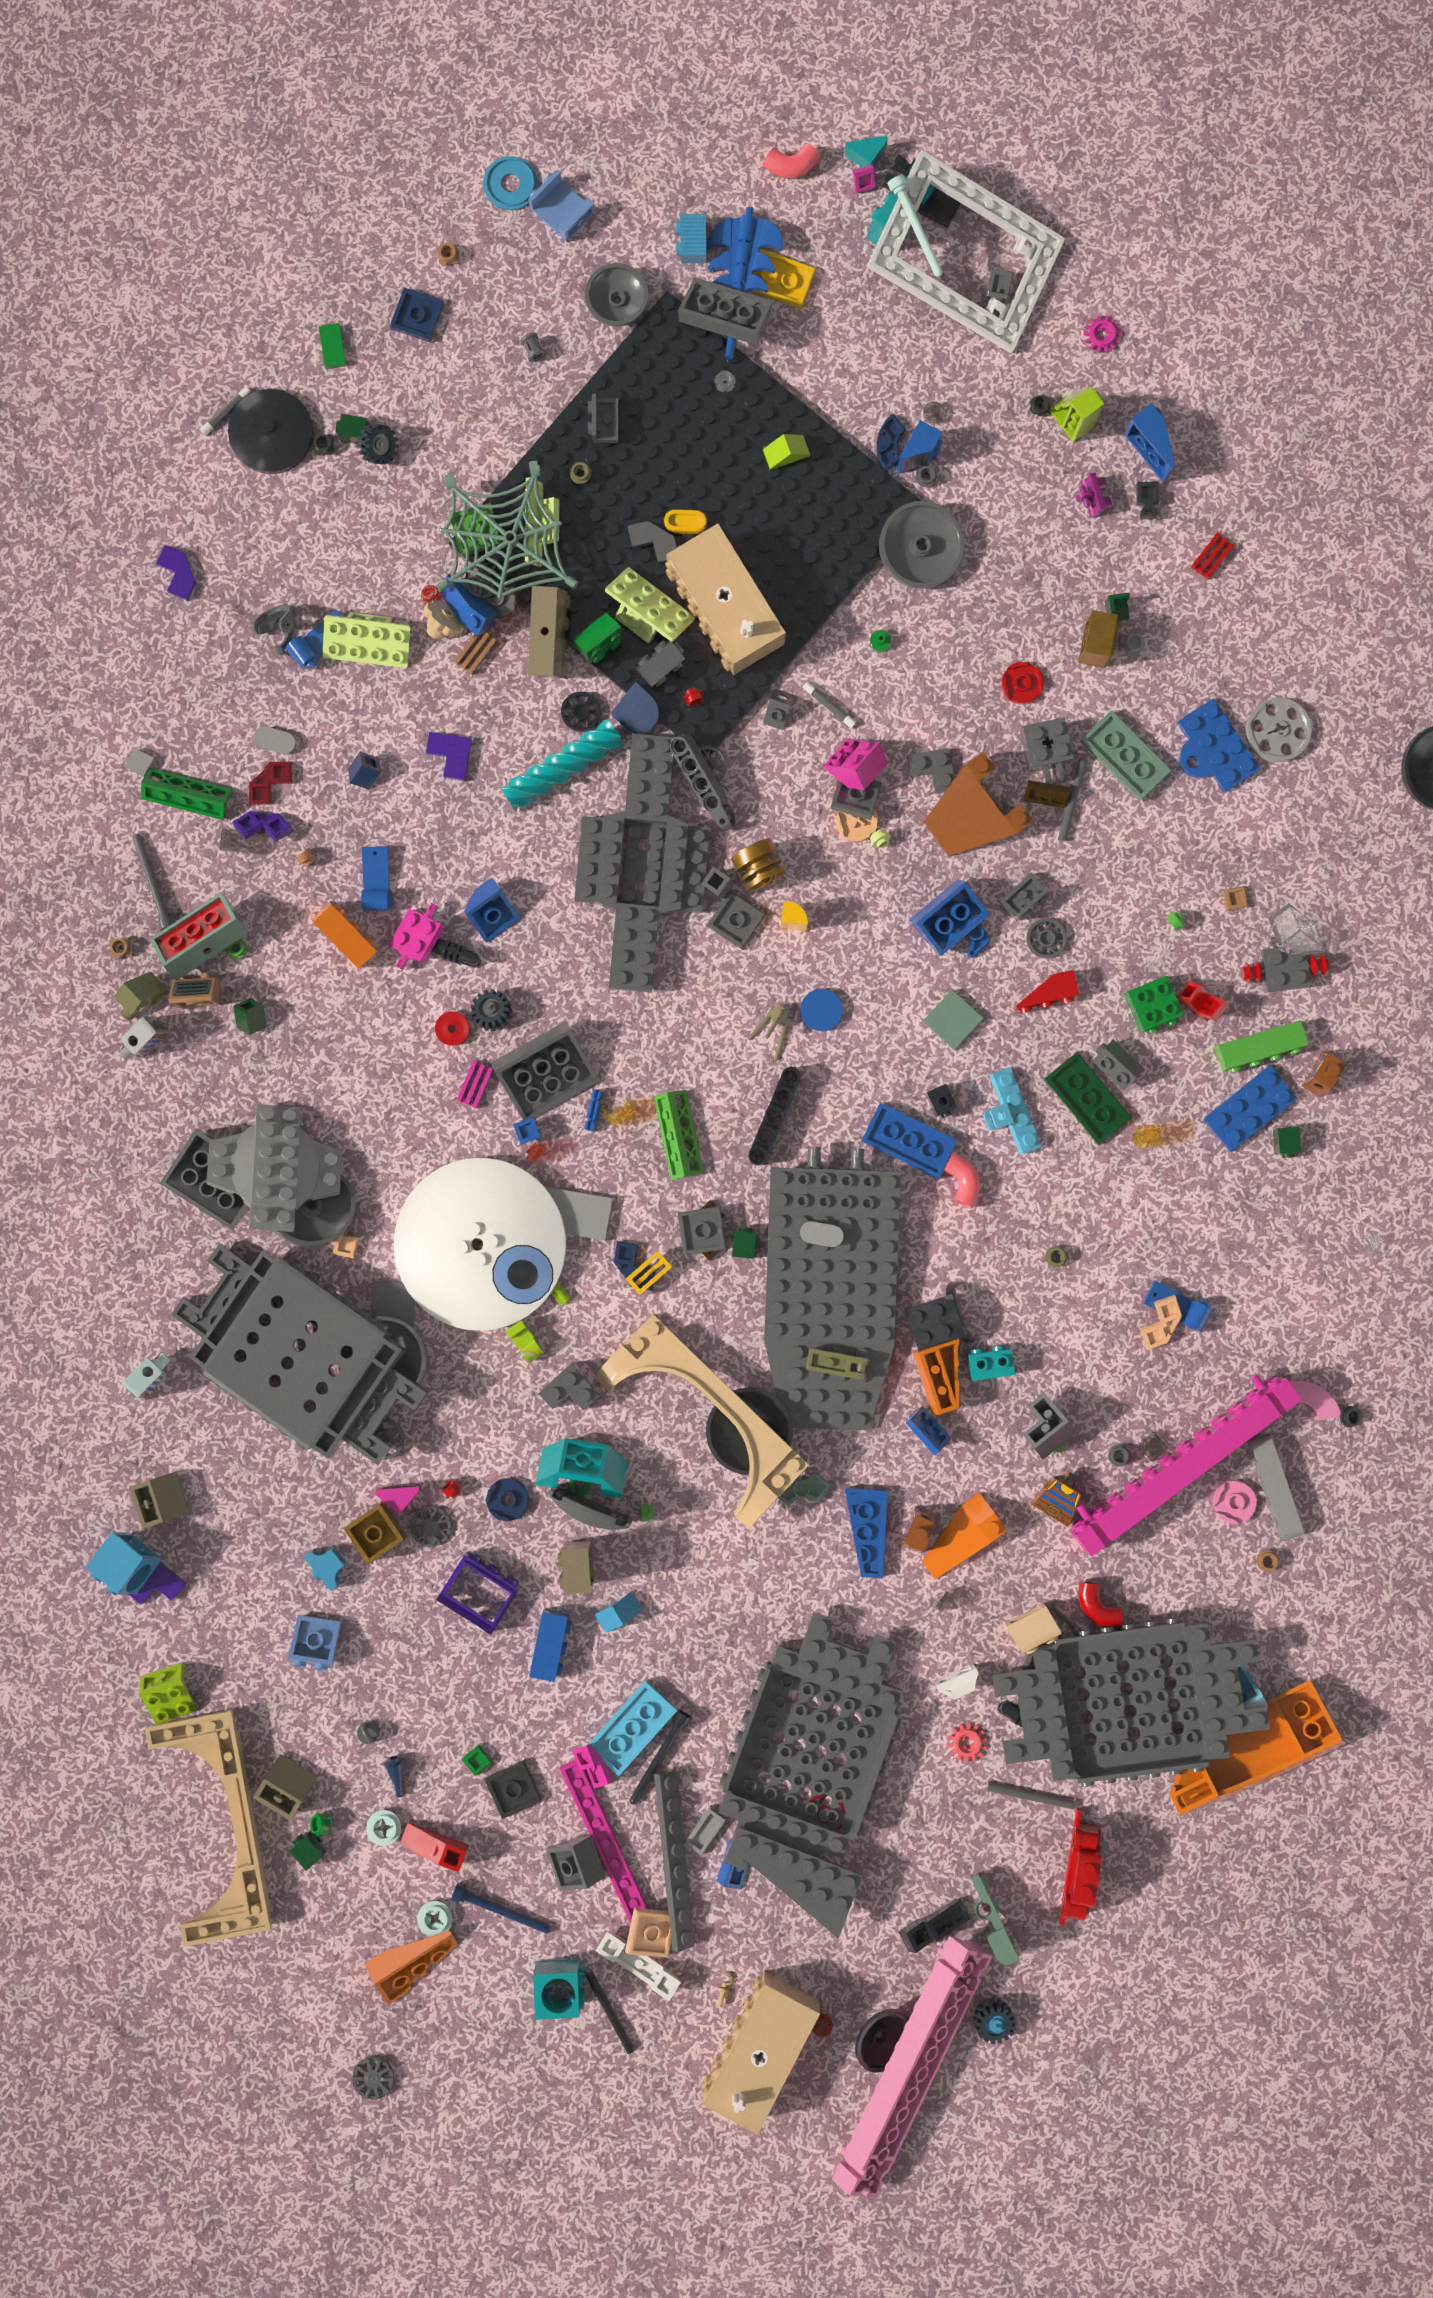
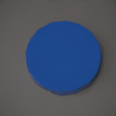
M816 989L809 992L803 998L800 1006V1015L804 1024L810 1029L820 1032L833 1029L840 1022L843 1014V1005L840 998L834 992L827 989Z

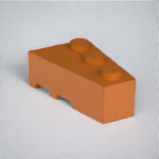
M953 1339L912 1352L933 1415H940L959 1408V1339Z

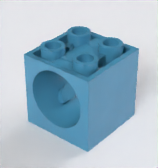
M111 1532L88 1563L86 1569L91 1572L90 1576L93 1579L103 1582L107 1586L106 1589L113 1595L137 1594L162 1558L132 1533Z

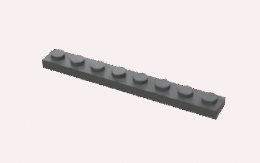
M668 1769L654 1773L672 1951L680 1952L695 1946L677 1772L676 1769Z

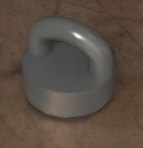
M373 1721L363 1722L357 1730L358 1739L364 1744L374 1743L380 1734L379 1726Z

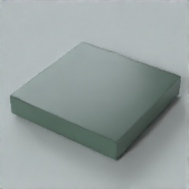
M951 990L923 1022L947 1045L955 1050L982 1021L983 1017L956 992Z

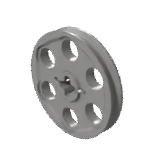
M1272 698L1262 702L1251 713L1246 725V737L1251 749L1262 759L1275 763L1287 762L1300 755L1309 744L1312 735L1311 721L1305 709L1297 702L1287 698ZM1268 705L1274 706L1277 709L1276 715H1268L1266 707ZM1289 709L1296 710L1298 714L1297 719L1292 720L1288 718L1287 711ZM1253 722H1261L1263 724V731H1255L1252 727ZM1277 725L1279 728L1287 727L1285 730L1282 731L1281 735L1279 732L1271 733L1273 730H1275ZM1302 729L1305 732V738L1297 739L1294 731ZM1260 742H1269L1271 745L1270 751H1263L1260 748ZM1282 745H1289L1292 753L1284 755L1281 752Z

